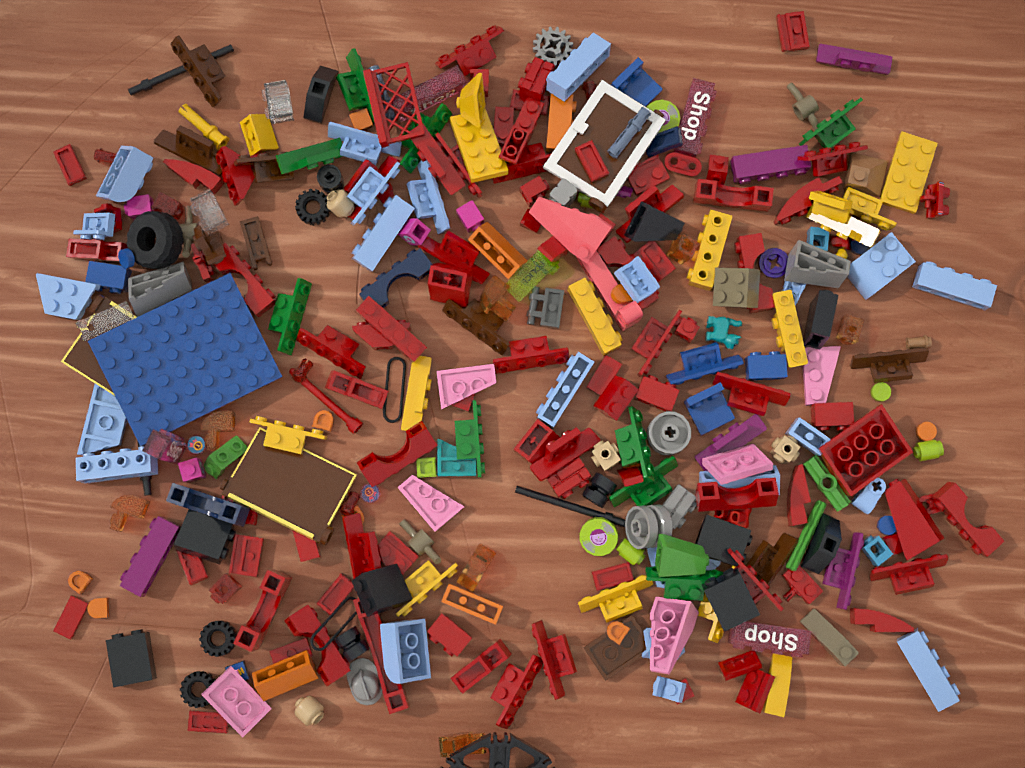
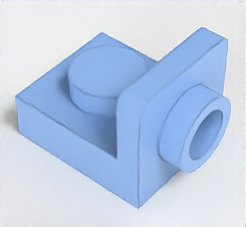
M657 676L653 684V695L682 703L686 683Z

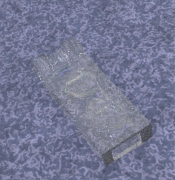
M127 301L77 321L75 324L77 329L80 328L82 340L86 341L135 318ZM92 323L95 330L89 331L87 325Z

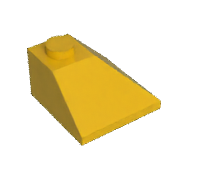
M478 73L461 90L460 97H457L456 101L457 108H460L461 116L476 127H481L486 106L482 73Z

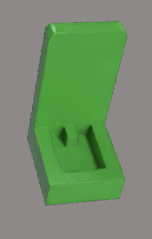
M238 436L233 437L208 456L203 465L206 472L215 479H218L222 476L226 467L241 457L248 447Z

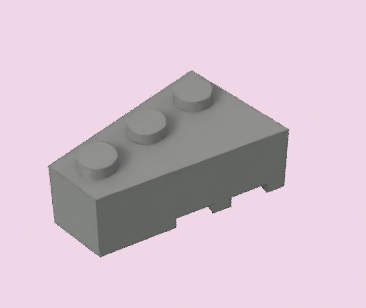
M798 240L788 255L784 281L839 288L849 275L851 261Z
M184 262L128 278L129 301L137 317L192 290L191 278Z

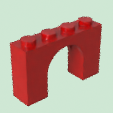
M275 569L267 570L259 587L263 590L260 600L249 621L241 626L233 644L250 652L260 648L292 580L291 576Z

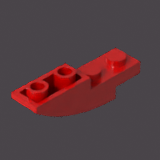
M529 97L526 98L519 116L512 126L499 154V159L517 165L534 133L537 121L544 108V103Z
M840 176L823 184L818 177L800 188L779 211L774 224L781 223V225L792 221L791 218L796 215L801 217L809 212L808 209L812 206L811 199H809L810 192L835 193L843 183Z

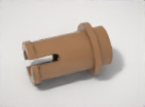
M927 335L915 338L907 337L906 339L907 350L931 348L932 346L931 337H927Z

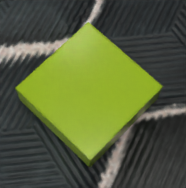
M436 457L418 458L416 460L417 478L437 477Z

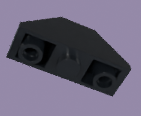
M320 65L311 79L306 95L304 119L322 124L339 71Z
M822 514L801 567L819 574L835 558L842 540L839 520L827 514Z

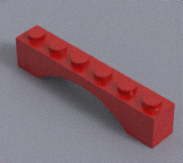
M354 599L356 612L374 659L389 714L407 709L410 704L403 683H393L388 678L384 669L380 624L383 623L381 614L367 617L360 599Z

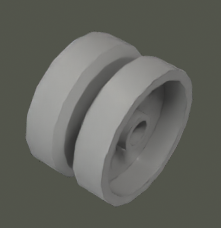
M666 411L657 415L647 428L649 446L661 455L679 453L688 445L691 439L689 422L683 415L677 412ZM670 431L671 437H669V435H665V432Z
M660 504L632 507L628 511L625 521L628 541L634 548L644 549L657 547L659 534L672 537V519L668 510Z

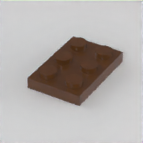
M633 615L621 621L630 630L620 645L611 640L607 632L583 647L605 681L642 657V653L646 650L643 630Z

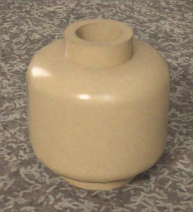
M343 189L331 191L327 196V208L337 217H347L355 209V203L347 197L348 193Z
M313 696L301 697L295 704V716L306 726L316 725L324 716L323 705Z

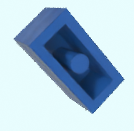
M89 261L85 282L101 285L98 291L108 289L110 293L121 294V291L128 292V278L131 277L132 270L129 268L125 269L120 265Z
M780 351L769 352V355H761V352L750 353V356L745 358L746 379L748 381L787 378L786 354H780Z

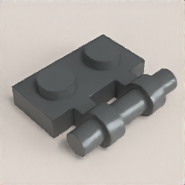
M533 286L532 292L529 294L530 306L526 313V317H528L527 324L534 325L535 318H540V326L559 329L564 290L545 288V295L539 294L540 287ZM538 301L543 302L542 312L537 311Z

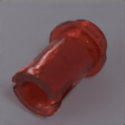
M593 80L583 83L582 90H585L587 101L595 91V87H597Z
M103 148L96 149L94 160H97L98 163L112 164L117 154L103 151Z
M306 358L302 359L298 368L292 372V378L297 383L306 381V375L313 367V363L310 360L305 364Z
M350 491L346 501L340 506V513L344 516L354 514V508L361 496L357 492Z

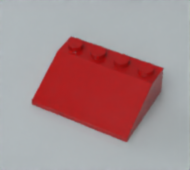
M882 404L818 448L830 474L836 478L838 485L847 496H853L913 453Z

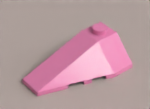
M655 597L650 612L652 628L650 630L651 672L668 675L671 673L694 629L699 614L691 601Z

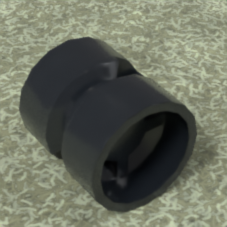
M328 164L318 170L317 181L323 192L329 194L331 191L343 189L344 180L338 167Z
M596 472L591 480L592 485L586 487L582 496L603 509L608 501L607 496L612 495L617 485Z
M356 625L334 639L338 647L344 649L343 655L348 663L370 649L366 641L360 639L361 633Z

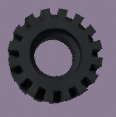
M309 189L308 192L305 190L302 195L299 194V199H296L295 209L299 218L304 223H309L313 226L316 223L320 225V222H325V218L329 217V212H331L327 208V196L317 189L315 191ZM310 201L320 203V210L315 214H310L306 211V205Z
M222 620L213 621L203 627L204 629L200 632L201 637L199 641H201L200 646L201 648L203 647L205 653H208L210 656L219 657L228 654L234 649L235 644L233 643L237 633L234 631L235 628L230 626V623ZM215 631H221L225 635V642L221 646H215L211 641V636Z
M196 671L186 676L184 681L181 682L182 687L180 688L182 693L180 696L184 699L183 702L185 704L188 703L189 707L202 708L210 704L203 696L196 697L193 695L192 686L195 682H202L207 689L216 679L212 678V675L210 673L207 674L205 671Z

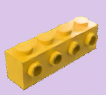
M710 210L708 215H704L702 221L704 230L703 233L699 232L696 242L699 243V248L694 250L691 260L694 261L693 268H689L686 279H689L688 285L708 291L713 288L715 268H718L732 215Z
M583 278L569 285L567 291L602 355L605 356L620 348L622 345L621 341H623L622 337L611 326L613 321L609 314L606 315L602 309L604 304L600 297L596 298L592 282Z

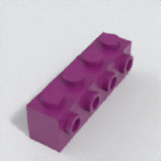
M802 145L733 156L730 160L734 183L739 182L742 185L757 179L759 182L767 181L769 177L781 179L788 177V174H795V176L804 175L811 168V162L798 160L797 156L804 155V152L808 151V146Z
M158 516L157 519L154 518L149 526L151 529L149 534L142 538L140 550L138 553H134L130 560V568L128 571L125 570L120 578L122 581L120 586L139 597H145L181 529V526L163 516Z

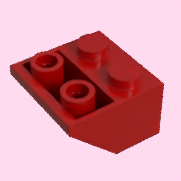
M442 263L430 265L428 278L430 300L446 303L448 299H451L457 305L466 308L469 301L473 270Z
M537 419L513 451L532 465L544 457L546 445L560 437L542 421Z

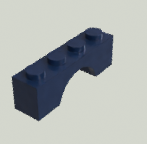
M420 248L417 251L414 249L406 255L407 258L405 260L394 263L389 272H383L377 276V281L373 284L365 285L359 295L363 301L370 296L384 308L389 304L388 291L395 280L401 277H413L420 281L429 274L432 263Z
M172 483L166 499L167 502L241 527H244L250 508Z

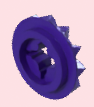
M778 248L766 250L760 256L759 265L761 271L766 277H782L786 272L788 255ZM778 257L777 264L779 267L775 266L770 269L771 263L769 260L773 261Z

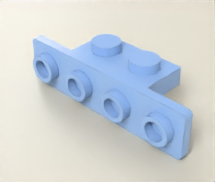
M333 122L328 124V137L333 139L341 138V141H344L340 149L341 156L362 162L367 159L376 165L381 152L398 157L401 154L402 142L392 143L388 147L382 148L377 134Z
M398 161L386 177L369 166L347 195L352 202L362 208L351 222L353 226L356 223L360 224L366 217L364 214L365 210L368 207L372 209L378 201L375 198L379 192L383 194L389 186L386 183L389 178L394 179L399 173L400 169L398 166L400 163Z
M420 161L417 167L421 180L409 181L406 184L412 205L415 208V215L418 219L433 217L437 233L442 234L450 229L449 219L444 209V202L441 199L438 183L428 170L429 164L426 161Z

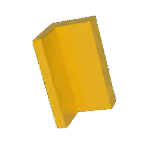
M250 114L240 121L250 156L260 154L266 150H277L279 148L268 114Z
M822 191L810 192L809 199L814 200L811 211L813 214H820L826 218L847 223L853 201Z

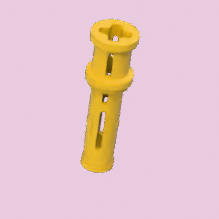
M188 104L182 105L185 110L180 107L179 114L200 130L204 137L213 141L217 150L221 146L228 144L229 137L221 134L218 131V127L206 122Z

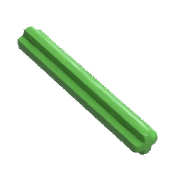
M820 500L815 502L808 517V523L805 524L798 539V544L786 564L787 569L791 571L797 570L826 508V503Z

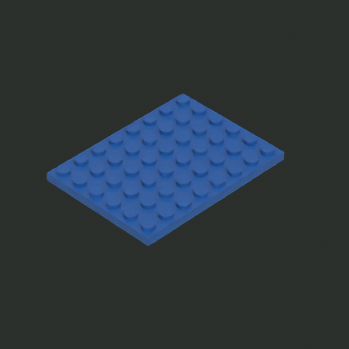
M231 273L88 341L140 446L282 378Z

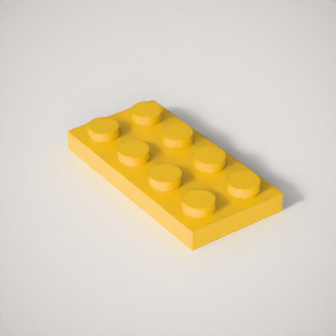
M486 109L484 110L481 127H476L461 115L450 117V124L471 183L508 175L505 161L498 158L501 149Z
M906 132L900 133L881 192L880 200L883 201L882 204L912 214L917 212L919 199L922 196L938 143Z

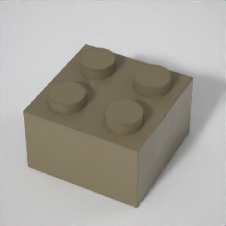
M715 268L713 306L758 308L760 270L750 268Z

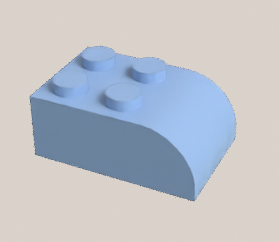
M121 146L96 196L115 202L130 200L137 190L143 186V178L152 168L153 157L133 146Z
M891 232L850 264L847 278L864 299L867 300L916 261Z
M410 619L380 624L383 663L388 678L396 684L431 678L425 619Z

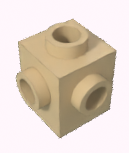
M789 435L788 437H777L771 445L773 448L770 453L777 462L786 464L797 459L800 454L798 452L800 446L797 445L798 441ZM785 446H787L788 448H790V451H789V452H785V450H784V447H785Z
M602 440L593 446L594 450L592 453L594 456L591 458L596 466L601 465L605 472L621 462L617 455L619 450L614 443L610 444L609 441L604 443ZM604 452L609 453V456L605 458L602 456V454Z

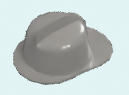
M356 659L350 664L349 668L351 671L347 673V680L352 695L360 704L372 705L382 696V687L376 666L368 659Z

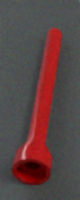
M295 368L289 370V374L347 423L346 426L352 434L358 432L363 425L360 419L351 418Z

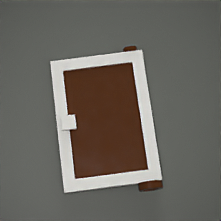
M602 80L543 168L561 180L562 178L567 179L577 190L591 198L588 204L594 210L604 213L665 123L664 114L657 109L654 112L649 110L651 116L642 125L641 131L633 136L617 159L613 158L607 150L627 127L628 121L636 116L641 107L645 106ZM591 140L609 171V175L591 183L575 152L576 147Z

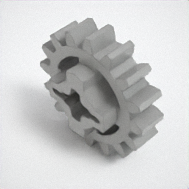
M550 26L547 32L542 29V35L537 33V40H533V45L535 46L533 47V53H536L535 57L553 63L555 68H557V63L566 60L572 52L573 42H569L571 36L565 37L566 31L559 32V27H556L554 31ZM544 40V44H545V45L542 46V49H541V48H540V45H541L542 41ZM565 46V51L561 54V49Z

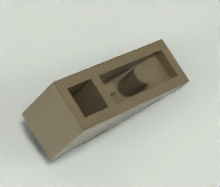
M814 608L800 620V623L839 665L846 666L859 654L850 642Z

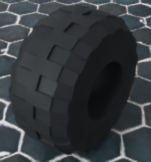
M147 211L138 215L131 223L127 233V247L133 252L135 262L138 265L150 269H160L175 263L182 252V245L184 243L183 232L176 219L167 213Z

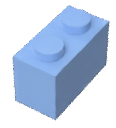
M800 417L794 420L785 433L787 436L789 435L796 439L800 445L817 456L821 455L818 448L830 440V438Z

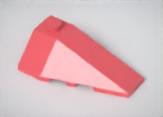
M538 197L529 211L564 247L585 263L589 261L612 228L610 224L597 215L586 214L576 208L570 209L562 206L561 203Z

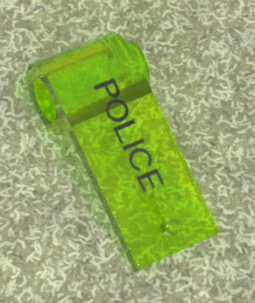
M538 250L503 287L518 302H521L546 275H554L560 269L558 266L560 261L551 262Z

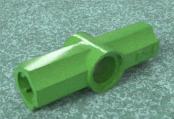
M817 455L803 463V467L816 483L817 489L825 495L836 512L851 503L838 485L836 478L830 474ZM824 478L830 480L831 485L828 489L823 486Z

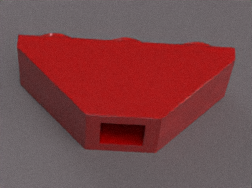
M221 146L216 153V161L222 169L223 181L227 183L229 198L233 200L234 206H237L244 199L255 177L251 165L234 166V161L239 159L238 156L241 155L226 146Z
M397 320L408 331L411 330L410 322L406 323V320ZM358 322L357 325L352 326L354 333L373 350L393 349L395 347L384 335L371 325H368L367 322Z

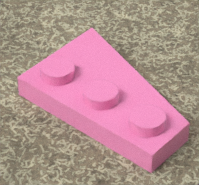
M841 346L822 347L820 350L811 347L805 348L808 360L807 365H802L805 405L826 403Z
M494 364L437 371L441 409L495 384Z
M413 475L398 486V489L435 532L464 508L463 505Z

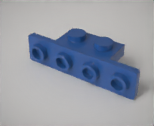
M715 342L680 352L684 370L667 374L666 378L670 384L679 385L685 380H696L702 378L703 375L716 374L724 369L738 368L744 362L739 355L721 359L719 344Z

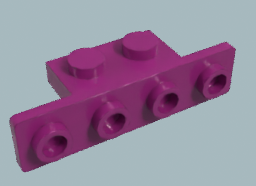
M819 44L816 62L842 68L857 69L863 72L889 75L892 56Z
M754 414L740 425L736 422L728 428L729 433L724 436L721 433L713 438L714 443L694 457L703 471L708 470L702 465V458L740 448L767 430L760 417Z
M860 532L853 533L850 549L838 548L835 558L826 566L822 584L840 589L837 608L846 610L847 606L851 603V588L855 585L856 581L854 576L855 570L859 566V553L864 545L863 533Z

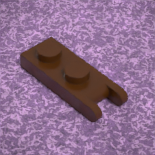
M259 217L240 221L254 271L258 270L256 262L267 260L268 266H271L272 261Z

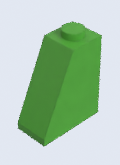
M665 534L658 535L655 566L659 577L705 574L706 566H709V556L705 554L703 546Z

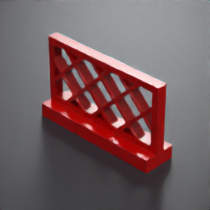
M405 62L372 71L371 69L363 70L381 147L384 148L392 143L425 136L409 63ZM406 68L407 75L402 81L395 74L398 70ZM386 74L389 76L385 85L378 82L377 75ZM392 79L401 83L396 92L388 88ZM404 85L411 89L408 98L399 94ZM385 90L394 94L389 103L382 100L381 97ZM396 97L405 101L400 110L392 106ZM408 103L415 107L412 116L403 112ZM389 108L398 112L393 121L386 118L385 115ZM400 115L409 119L404 128L396 124ZM412 121L419 125V132L411 133L407 130ZM393 126L402 130L398 137L391 138L390 131Z

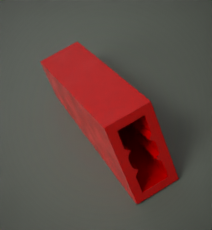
M897 478L888 484L889 488L884 492L905 558L908 561L945 538L907 480L899 481Z

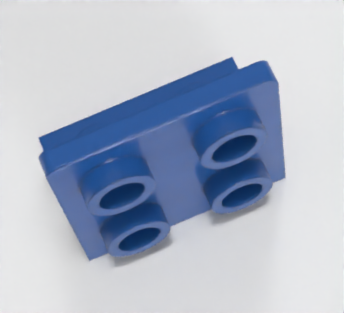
M638 57L612 82L611 86L646 107L662 91V88L642 69L644 62Z
M721 382L683 401L700 435L735 419L722 393L724 388Z

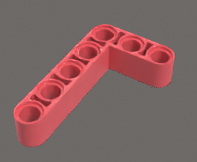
M597 250L587 263L576 256L620 329L625 331L640 322L643 312L636 301L617 304L612 300L611 291L618 284Z

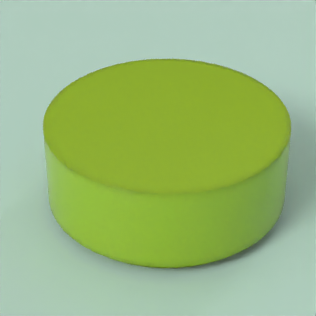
M884 382L877 383L871 388V396L875 401L883 402L891 396V388Z

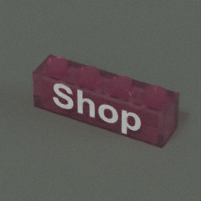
M458 65L414 87L420 112L461 92L466 86V80ZM411 89L400 95H402L405 98H408L409 94L411 93ZM396 97L392 106L400 110L405 101ZM408 103L403 112L412 116L415 107ZM403 115L399 117L400 122L408 119Z
M693 78L679 127L681 128L683 145L674 148L673 151L694 157L701 153L703 143H700L701 136L705 137L708 127L705 125V121L710 119L712 108L709 107L710 102H714L717 93L714 90L715 83Z
M162 428L160 431L153 429L142 451L159 460L178 465L188 444L183 442L185 438Z
M744 622L729 629L728 643L733 644L732 648L744 649L745 646H751L752 651L764 652V649H771V653L783 655V651L791 652V656L802 658L803 654L809 655L811 631L753 622Z

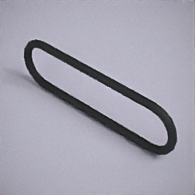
M400 357L391 358L387 364L385 390L388 391L389 371L391 362L394 360H400L403 363L400 410L398 418L395 420H390L387 418V397L383 406V417L387 422L395 423L399 421L402 416L406 363Z
M347 597L335 609V611L324 621V623L313 633L310 639V644L314 650L323 651L324 649H326L329 646V644L339 635V633L348 625V623L357 615V612L355 611V613L345 622V624L335 633V635L325 644L324 647H315V645L313 644V639L316 636V634L327 624V622L338 612V610L348 600H354L356 599L355 597Z

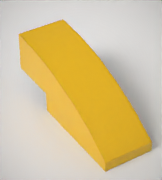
M777 653L772 654L768 674L774 676L775 679L762 709L764 713L781 717L785 716L792 670V657Z

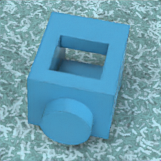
M810 227L807 230V243L813 245V241H817L819 246L815 247L828 251L829 232L818 227Z
M870 535L864 539V545L861 550L869 558L873 566L881 565L893 555L880 536L872 537ZM872 546L876 547L875 553L871 551Z

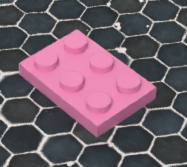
M754 444L702 458V465L721 485L773 470V463Z
M232 666L201 694L241 737H244L272 709L265 701L263 702L262 698Z

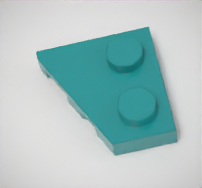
M437 439L438 477L476 476V459L457 460L456 446Z

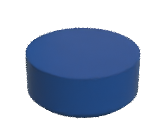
M128 248L119 251L118 258L122 267L125 269L133 267L135 264L133 252Z
M882 516L878 520L877 528L880 533L891 535L896 532L892 516Z

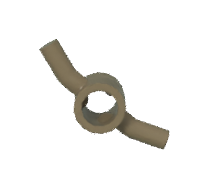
M789 83L787 89L797 100L792 105L795 115L801 121L808 118L813 130H817L816 125L819 122L814 113L819 110L816 100L811 95L803 97L793 83Z
M185 206V224H179L184 238L182 255L186 258L190 256L191 244L194 242L192 237L195 235L193 228L198 226L197 223H193L192 206Z
M405 519L402 520L399 525L412 537L408 541L409 545L420 556L426 553L435 564H439L441 558L431 548L435 542L423 529L417 532Z

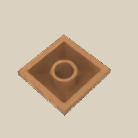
M851 152L843 189L850 187L862 193L880 197L888 161Z

